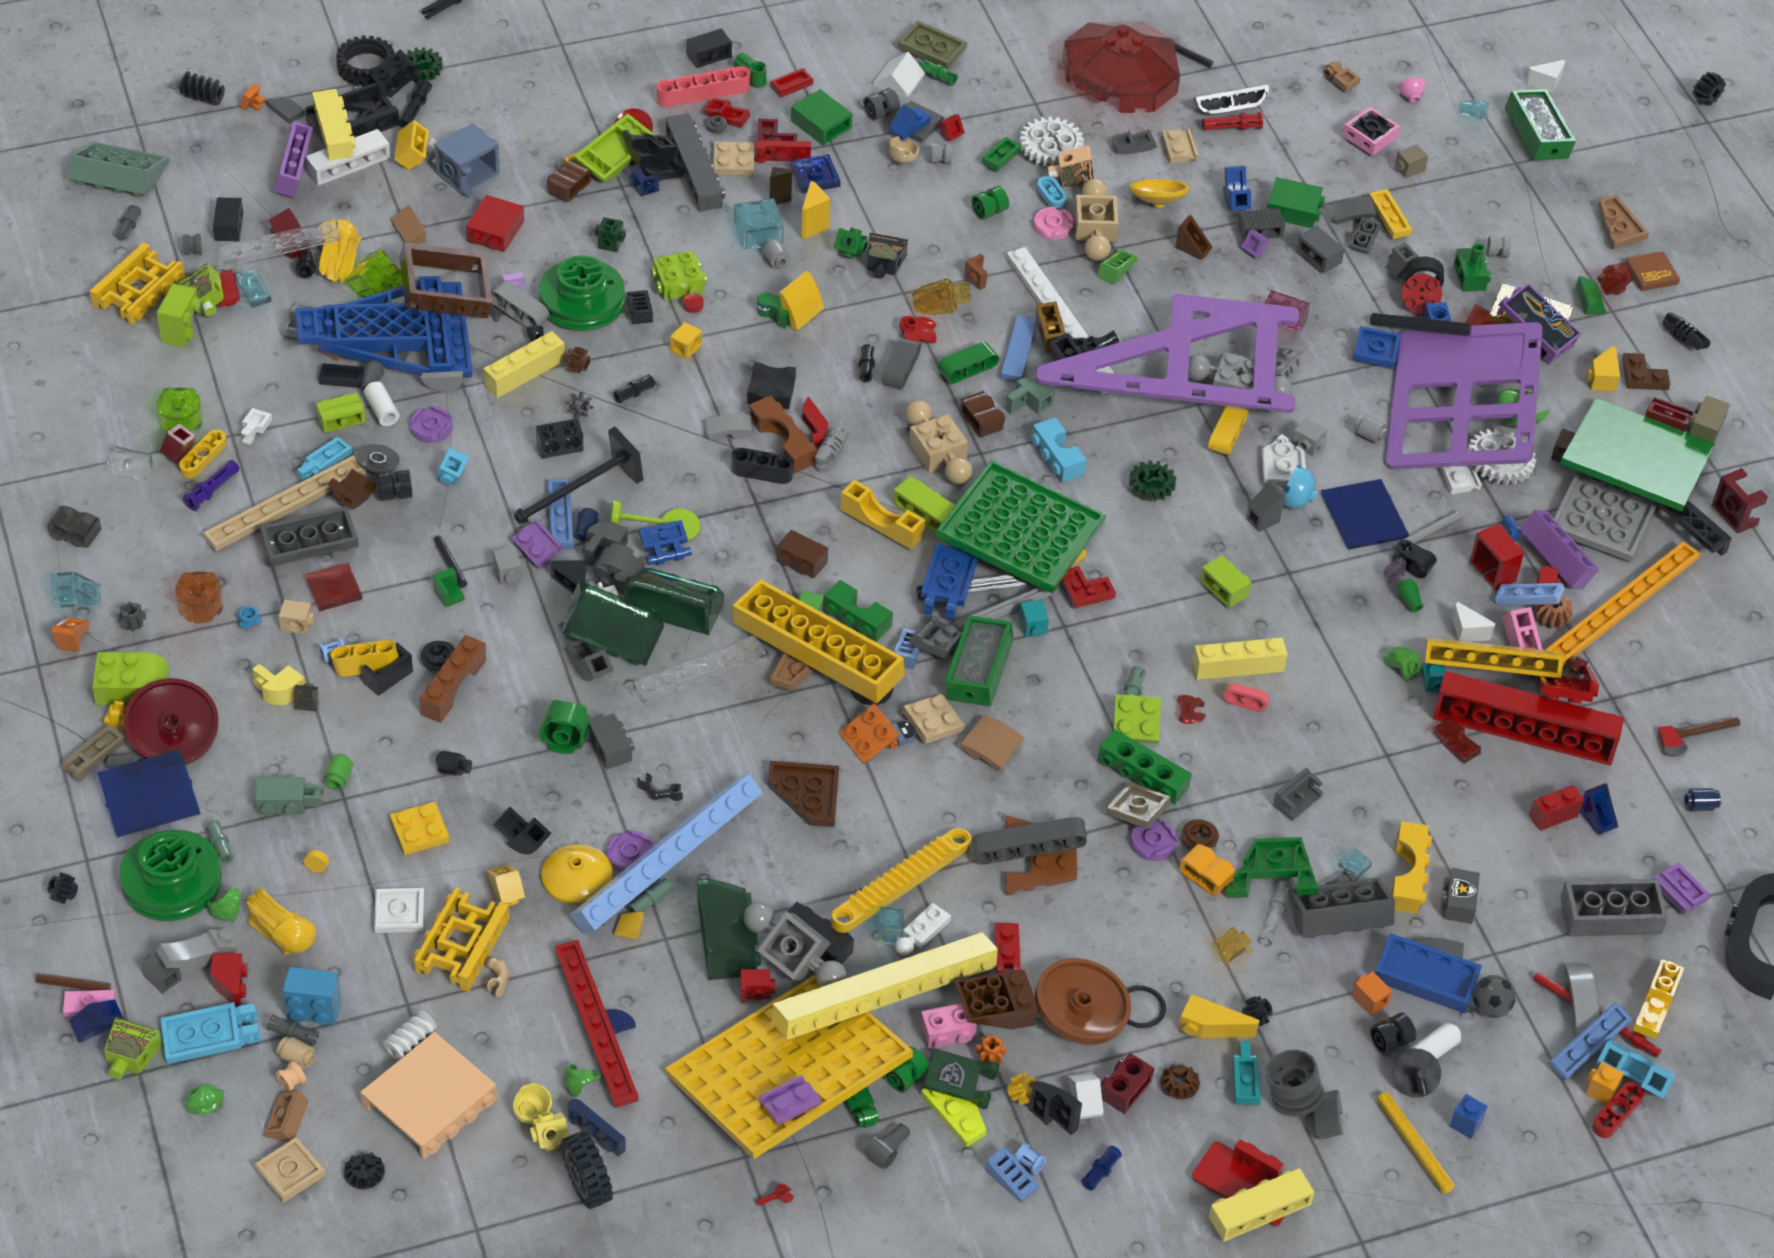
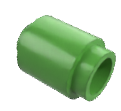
M338 754L331 757L324 775V783L328 788L341 790L347 784L353 768V762L348 756Z

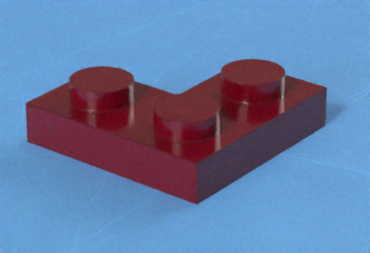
M758 118L757 141H797L796 133H778V119Z

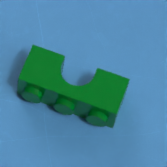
M839 580L823 595V610L842 621L846 626L852 627L862 635L877 642L892 627L893 612L876 601L867 608L856 607L858 590Z

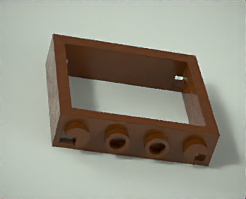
M404 242L399 259L406 309L480 318L489 317L493 300L486 253ZM413 265L477 273L481 297L417 290Z

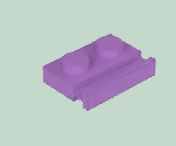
M537 518L534 519L531 525H526L512 537L513 542L538 569L555 557V553L563 550L561 544Z
M1679 862L1663 871L1658 877L1655 876L1653 878L1659 879L1662 894L1683 915L1687 911L1693 910L1708 901L1711 895Z
M802 1075L759 1096L760 1105L764 1106L765 1111L777 1126L821 1104L820 1096L804 1080Z

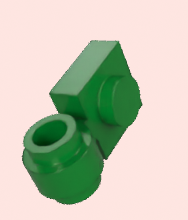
M868 1086L845 1100L850 1114H855L859 1127L864 1126V1128L874 1126L875 1122L879 1121L878 1112L874 1107V1100Z

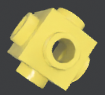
M545 1112L539 1114L538 1118L532 1119L533 1127L530 1128L531 1139L533 1143L537 1142L540 1149L544 1148L546 1151L557 1149L559 1144H561V1140L569 1136L566 1118L562 1113L553 1114V1112Z

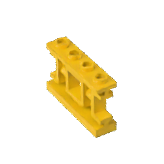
M143 242L89 291L92 306L97 309L101 307L105 310L112 303L120 308L121 318L124 320L127 318L128 324L133 325L148 310L154 307L160 299L167 295L172 284H177L184 279L183 263L173 260L166 266L158 262L157 251L153 250L151 252L150 245ZM138 279L148 283L141 290L131 286ZM132 298V299H134V300H136V301H135V302H131V301H129V299Z
M455 887L453 893L448 894L442 912L437 913L431 931L428 930L426 932L421 949L415 951L412 961L415 964V972L418 974L424 971V974L429 975L434 966L451 972V984L459 983L461 990L469 992L510 919L509 904L499 902L498 906H496V903L491 901L487 910L470 905V893L465 892L462 894L461 889ZM457 909L460 914L467 916L465 920L454 917ZM476 919L488 923L484 931L483 926L474 924ZM455 929L472 935L466 947L448 941ZM436 946H438V950L446 952L444 957L433 953ZM455 956L467 960L463 968L462 963L453 961Z

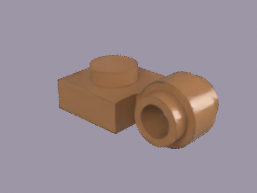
M1333 61L1327 64L1323 70L1325 77L1328 79L1332 78V81L1345 92L1360 84L1361 78L1348 67L1343 70L1339 62Z

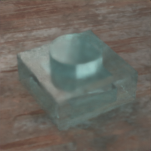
M1354 848L1339 860L1338 866L1344 871H1353L1356 877L1359 878L1371 868L1372 861Z

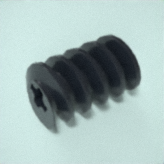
M186 71L181 79L179 91L185 97L219 105L223 99L225 87L224 85L220 86L218 79L213 82L211 77L205 79V76L201 75L198 78L197 73H193L191 76V72Z

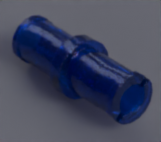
M1109 1146L1101 1158L1096 1159L1092 1163L1090 1171L1081 1179L1082 1185L1086 1189L1093 1191L1103 1177H1107L1111 1173L1113 1165L1122 1157L1121 1151L1115 1146Z

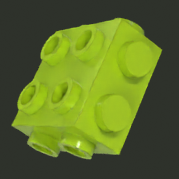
M693 251L653 258V267H650L651 277L656 279L657 292L662 294L664 301L683 298L690 293H704L707 277L705 272H701L700 259L695 257Z

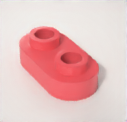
M1238 683L1227 685L1223 694L1225 701L1229 704L1258 712L1266 710L1269 703V696L1264 691Z

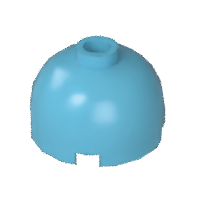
M1299 465L1296 466L1284 490L1283 506L1291 509H1300L1307 502H1313L1317 491L1314 490L1316 481L1315 477L1307 469Z

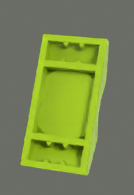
M627 113L574 156V160L591 169V173L602 182H606L618 176L633 161L622 135L623 130H629L632 135L641 136L642 133L655 134Z

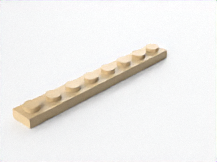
M353 455L203 532L204 538L215 551H218L259 530L261 525L270 524L334 491L333 488L328 486L332 478L343 483L351 469L363 475L366 474V469L358 464L356 457Z

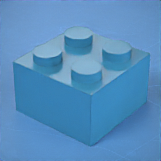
M289 967L283 989L287 1019L297 1022H316L320 1025H336L342 1002L339 974Z

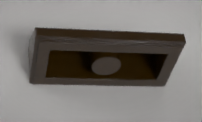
M772 167L769 206L792 200V169Z

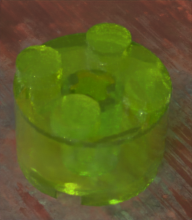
M167 387L162 390V394L159 396L156 404L160 427L169 432L176 425L181 424L190 432L196 428L198 430L202 426L203 415L197 391L194 388Z

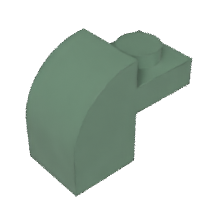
M1036 378L1019 379L1016 382V390H1012L1006 396L1005 410L1011 415L1027 405L1038 415L1053 406L1055 390L1049 385L1039 384Z

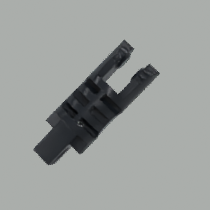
M1672 312L1666 314L1662 323L1672 334L1676 335L1687 345L1696 350L1706 349L1711 346L1708 337L1685 319Z

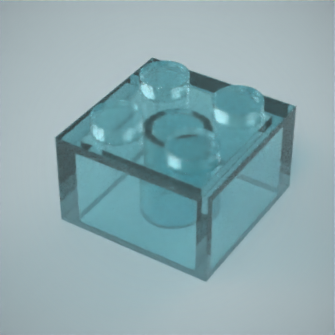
M774 199L734 204V224L743 250L764 247L765 242L770 239H776L783 244L784 226Z

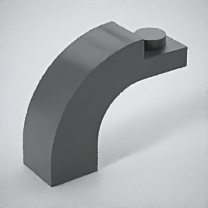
M580 616L557 625L566 645L564 649L582 678L586 681H592L614 671L606 651L598 652L592 645Z

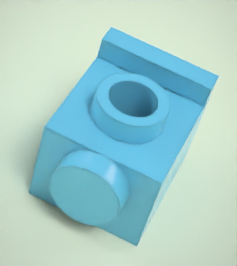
M449 447L436 476L440 477V481L446 485H451L452 483L456 485L469 456Z

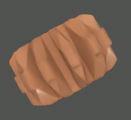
M1565 595L1561 597L1559 604H1536L1534 608L1536 620L1542 621V626L1550 625L1551 629L1554 626L1560 629L1563 625H1567L1573 614L1571 600H1566Z

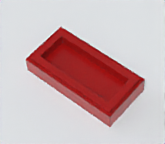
M804 68L770 81V87L780 98L814 84V79Z

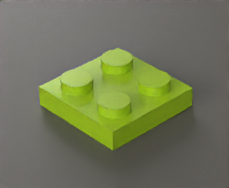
M1116 694L1113 730L1116 729L1137 742L1158 744L1160 737L1161 697Z

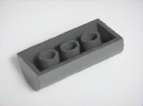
M347 506L260 526L262 541L270 567L359 546L358 537Z

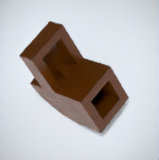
M351 469L343 483L332 478L328 486L334 489L333 498L347 506L348 509H356L367 501L377 484L358 471Z

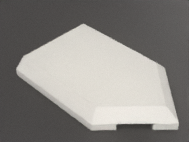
M1283 434L1277 437L1275 442L1262 448L1263 481L1265 484L1273 480L1278 486H1287L1297 465L1306 469L1305 451L1299 446H1294L1290 443L1289 439Z

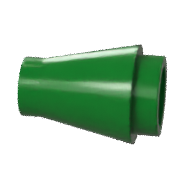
M1407 578L1397 584L1398 595L1410 607L1412 612H1417L1424 607L1417 582L1413 581L1412 578Z

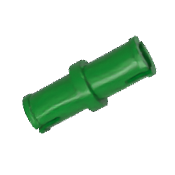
M926 59L920 63L922 70L932 75L936 80L941 79L950 85H954V82L956 83L958 80V74L945 69L943 65H936Z

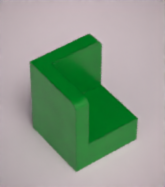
M453 567L432 575L433 590L445 608L465 600L463 592L457 585V573Z

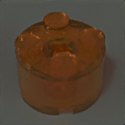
M185 572L180 576V580L175 587L178 611L181 616L183 615L187 621L192 623H206L213 620L212 617L216 614L219 615L222 612L224 603L221 584L215 573Z

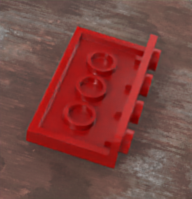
M1587 666L1584 669L1583 679L1561 675V678L1537 676L1536 679L1541 693L1545 694V698L1559 700V697L1568 698V702L1581 704L1582 701L1592 702L1593 696L1597 697L1599 692L1598 680H1596V676H1594L1591 668Z

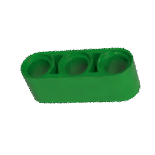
M981 342L942 358L937 364V369L950 384H955L995 367L1000 358L987 342Z

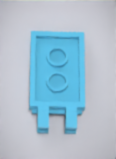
M233 1002L161 1018L167 1064L241 1049L242 1046H245V1043L253 1044L262 1041L258 1024L242 1026V1023L249 1024L259 1021L255 1003L236 1007Z

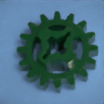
M416 47L413 52L407 50V56L420 70V73L411 81L417 79V82L420 83L422 79L428 81V78L434 80L435 75H441L440 71L443 70L442 57L439 56L438 52L433 53V49L427 51L425 47L421 50H418Z
M1149 460L1148 464L1142 461L1140 467L1135 465L1134 470L1130 472L1129 486H1132L1131 491H1138L1137 497L1143 495L1146 501L1149 498H1153V501L1156 502L1158 497L1165 500V495L1171 496L1172 491L1175 490L1176 476L1173 475L1174 470H1167L1168 465L1161 466L1160 461H1157L1156 464H1153L1151 460Z

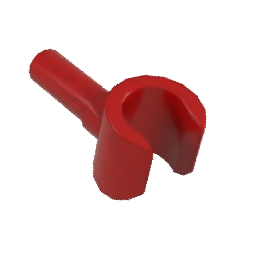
M779 1184L774 1193L757 1199L756 1202L758 1206L777 1199L784 1203H789L793 1200L794 1196L788 1193L791 1191L790 1187L785 1184Z

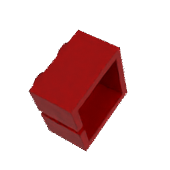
M1499 524L1477 532L1470 563L1480 574L1498 567V569L1484 575L1485 580L1496 591L1500 588L1501 584H1511L1517 581L1524 552L1510 537L1509 533Z

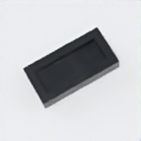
M323 363L319 384L360 388L364 367Z

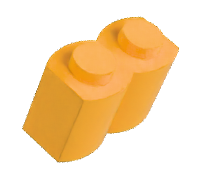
M1197 844L1181 860L1179 871L1186 878L1198 883L1204 891L1213 896H1217L1233 880L1235 869L1229 861L1217 857L1211 848L1201 844Z

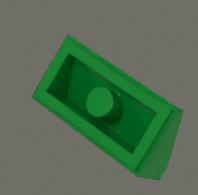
M1579 276L1576 287L1585 314L1606 313L1597 283L1586 277Z

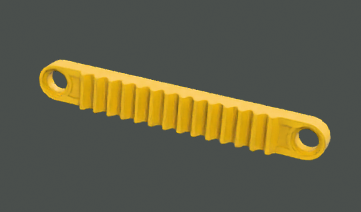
M955 828L942 837H936L935 841H930L928 846L924 845L921 851L918 849L915 855L911 854L908 860L905 858L902 864L898 863L895 869L890 868L888 873L885 872L881 878L877 877L875 882L871 881L868 887L864 886L861 892L858 890L855 896L851 895L846 902L837 907L832 912L831 927L837 932L847 933L965 853L970 846V833L965 829ZM961 838L965 842L959 844L954 842L953 839ZM846 917L849 922L842 923L837 918Z

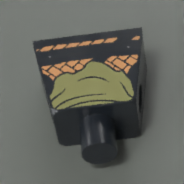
M870 232L867 269L873 271V275L879 279L884 278L885 274L895 275L907 256L908 239Z

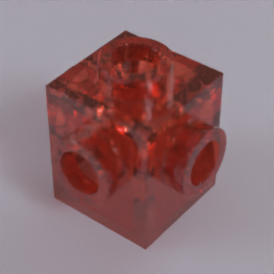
M1625 262L1606 266L1597 277L1605 295L1614 293L1619 295L1626 290V286L1634 280Z

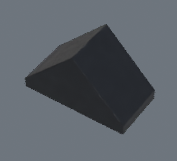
M585 560L552 561L551 578L572 594L586 592Z

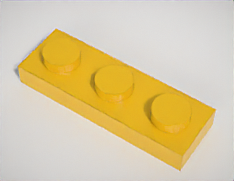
M1388 189L1369 193L1368 198H1372L1375 211L1392 239L1411 235L1412 228Z

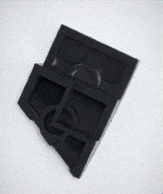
M623 130L622 135L627 149L636 166L648 181L682 178L684 170L674 161L677 146L667 136L642 133L641 136L632 135L629 130Z

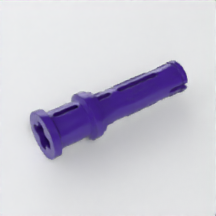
M229 460L227 464L208 480L196 484L192 492L183 495L185 505L192 511H197L200 508V504L205 500H210L213 492L239 471V465L235 461Z

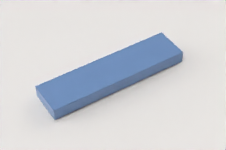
M1017 315L1001 379L1017 382V380L1023 378L1037 326L1036 319Z
M569 479L548 480V496L569 484ZM569 493L549 505L550 532L561 544L563 550L574 549L571 497Z
M1617 1002L1613 1003L1548 1062V1065L1563 1081L1567 1080L1633 1019Z

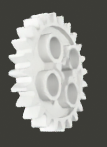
M1049 116L1048 120L1041 117V121L1034 119L1033 123L1028 122L1027 127H1023V131L1020 132L1019 144L1021 145V151H1024V156H1029L1030 161L1036 159V164L1043 162L1044 166L1048 163L1054 166L1055 163L1059 165V153L1083 147V133L1079 132L1078 127L1073 128L1074 123L1067 124L1066 119L1061 122L1059 117L1056 120H1053L1051 116Z
M1497 428L1493 432L1486 429L1485 433L1479 431L1478 435L1474 434L1473 439L1469 442L1467 451L1515 448L1516 437H1514V432L1506 434L1505 429L1502 430V433ZM1533 453V458L1527 463L1473 465L1476 466L1474 471H1481V477L1489 476V481L1496 479L1497 484L1501 480L1506 485H1508L1509 481L1513 484H1516L1518 480L1523 482L1525 478H1529L1534 470L1536 453Z

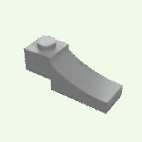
M209 929L207 933L192 939L173 943H160L156 952L166 968H206L209 962L212 961V954L235 953L239 946L228 929Z

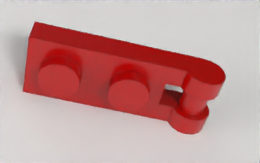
M760 140L755 143V161L757 163H765L766 161L811 162V141Z
M995 923V946L998 948L996 974L1021 970L1019 923Z

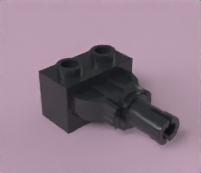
M1114 330L1099 338L1090 336L1088 338L1072 339L1070 334L1066 333L1050 341L1052 356L1057 361L1110 346L1120 341Z

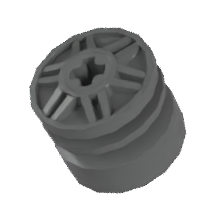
M1297 1049L1286 1050L1277 1054L1269 1061L1266 1067V1078L1273 1103L1278 1111L1293 1117L1304 1116L1313 1112L1321 1105L1324 1099V1089L1319 1077L1317 1063L1312 1055Z

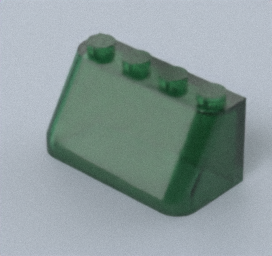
M643 568L628 581L624 589L625 612L706 635L710 634L724 604V593L718 586L698 582L694 579L684 578L654 568Z
M579 581L575 588L562 632L570 640H582L593 649H598L599 647L606 650V653L613 657L622 656L627 658L626 660L633 665L638 666L640 663L646 666L663 631L664 623L661 615L650 608Z
M698 878L697 903L708 980L741 977V969H757V966H761L760 953L758 951L755 952L754 947L758 946L757 933L748 930L743 921L746 908L752 904L751 892L746 893V888L715 879Z

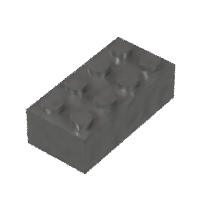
M1659 879L1565 881L1560 896L1569 936L1662 934L1668 919Z

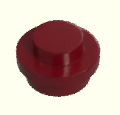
M1576 656L1575 660L1570 658L1569 668L1584 674L1585 666L1589 662Z

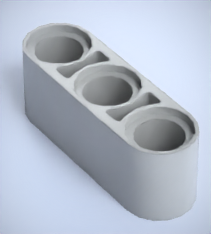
M507 280L502 281L491 291L493 304L527 328L540 326L550 315L548 309L542 303Z

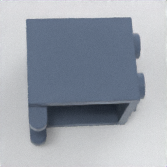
M473 123L434 144L436 174L461 195L472 196V189L500 174L499 145L497 141L490 138L483 129L478 128Z

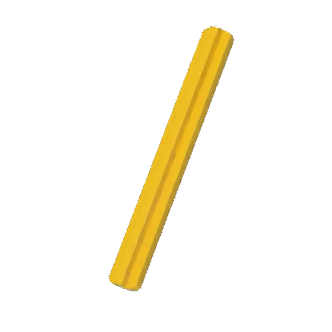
M1389 1092L1380 1094L1377 1102L1443 1194L1451 1192L1455 1186L1393 1097Z

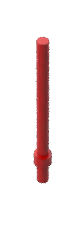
M1536 973L1533 978L1534 981L1572 1004L1570 991L1543 974ZM1624 1027L1618 1033L1631 1041L1630 1044L1634 1047L1642 1048L1656 1058L1662 1052V1049L1646 1040L1647 1037L1641 1033H1635L1627 1027Z

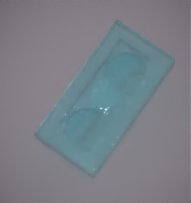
M257 269L236 275L237 281L252 308L272 302L271 295Z

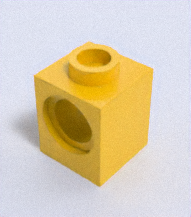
M686 322L670 336V351L686 360L702 346V330Z

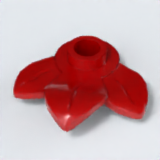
M904 316L901 318L899 326L905 339L916 342L936 343V333L933 330L936 323L933 320L922 316L917 318Z

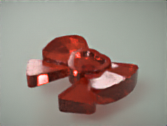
M1180 695L1177 702L1181 705L1180 722L1192 724L1196 720L1202 722L1205 719L1206 714L1194 711L1195 707H1204L1205 702L1200 697L1196 699L1190 695Z

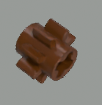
M575 347L574 350L569 349L564 360L565 364L569 365L567 370L574 373H580L581 370L586 371L591 362V357L587 355L588 350L581 347Z

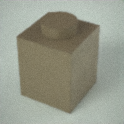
M1418 145L1411 146L1397 152L1395 167L1405 178L1411 177L1426 170L1428 155Z

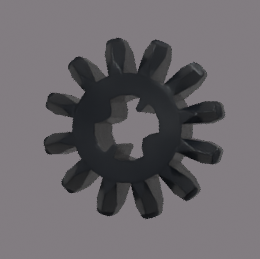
M1707 72L1701 76L1700 80H1697L1692 94L1699 103L1710 106L1721 97V94L1725 91L1726 83L1719 74Z

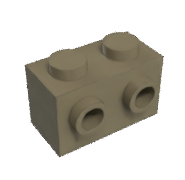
M1706 395L1703 403L1698 402L1695 410L1697 416L1692 415L1688 425L1691 428L1690 434L1714 443L1726 419L1730 403Z

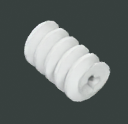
M419 1011L416 1016L409 1019V1022L402 1025V1029L399 1028L394 1034L389 1035L387 1041H383V1045L387 1052L399 1061L412 1048L414 1049L419 1045V1042L424 1041L426 1036H430L434 1030H437V1025L430 1015L424 1011Z

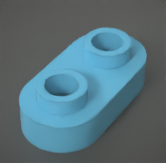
M1050 176L1041 177L1037 183L1039 194L1048 206L1056 207V209L1063 208L1067 202L1066 192L1055 178Z

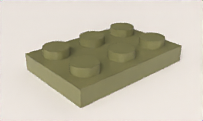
M917 20L898 40L897 47L936 65H943L945 69H948L967 48V42Z

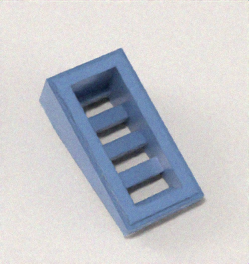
M904 628L894 652L904 657V667L914 669L921 649L914 647L909 642L911 636L919 631Z
M1002 1147L987 1160L985 1171L1021 1203L1039 1188V1184L1005 1147ZM1010 1168L1011 1171L1006 1175L1004 1172ZM1018 1175L1019 1178L1013 1183L1011 1180ZM1024 1182L1028 1184L1022 1190L1018 1189Z

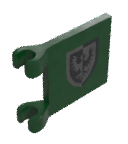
M935 1049L924 1089L967 1100L979 1108L987 1109L991 1093L988 1091H975L979 1073L988 1079H996L999 1064L994 1061L980 1062Z

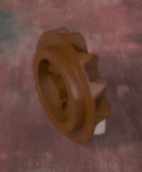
M1202 819L1189 821L1184 825L1181 833L1183 843L1187 844L1189 849L1194 848L1197 844L1209 848L1215 847L1219 839L1217 828L1212 823ZM1199 831H1201L1203 837L1201 841L1197 837Z
M1183 1063L1179 1066L1172 1064L1170 1068L1163 1071L1161 1087L1172 1098H1191L1198 1092L1200 1087L1199 1073H1195L1192 1067H1185ZM1185 1077V1083L1180 1082V1084L1176 1085L1177 1078Z

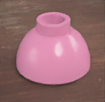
M1420 77L1405 79L1398 85L1399 91L1405 98L1409 99V102H1417L1421 100L1420 96L1425 90V80Z

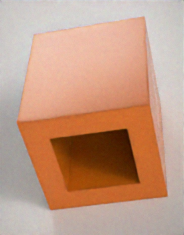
M1371 972L1366 976H1360L1354 982L1352 997L1372 1016L1389 1005L1392 990L1374 972Z

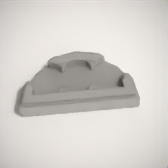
M463 371L422 373L421 380L430 389L439 392H450L456 390L462 384Z

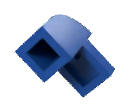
M1246 166L1224 167L1225 186H1223V193L1228 209L1231 211L1252 209L1251 189L1246 185Z

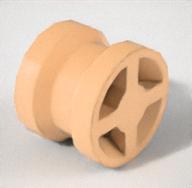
M291 1061L286 1069L278 1070L275 1073L279 1084L286 1092H292L296 1085H302L307 1080L300 1066L294 1061Z

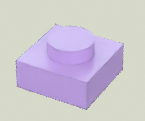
M523 272L502 275L503 281L507 280L525 292Z

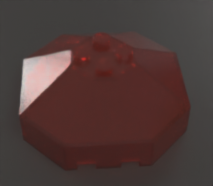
M1143 21L1088 22L1064 41L1062 59L1063 64H1065L1066 81L1070 82V80H1073L1075 87L1086 93L1091 91L1092 96L1100 102H1106L1109 97H1120L1118 109L1120 113H1135V108H1146V113L1155 112L1178 93L1180 72L1173 39Z

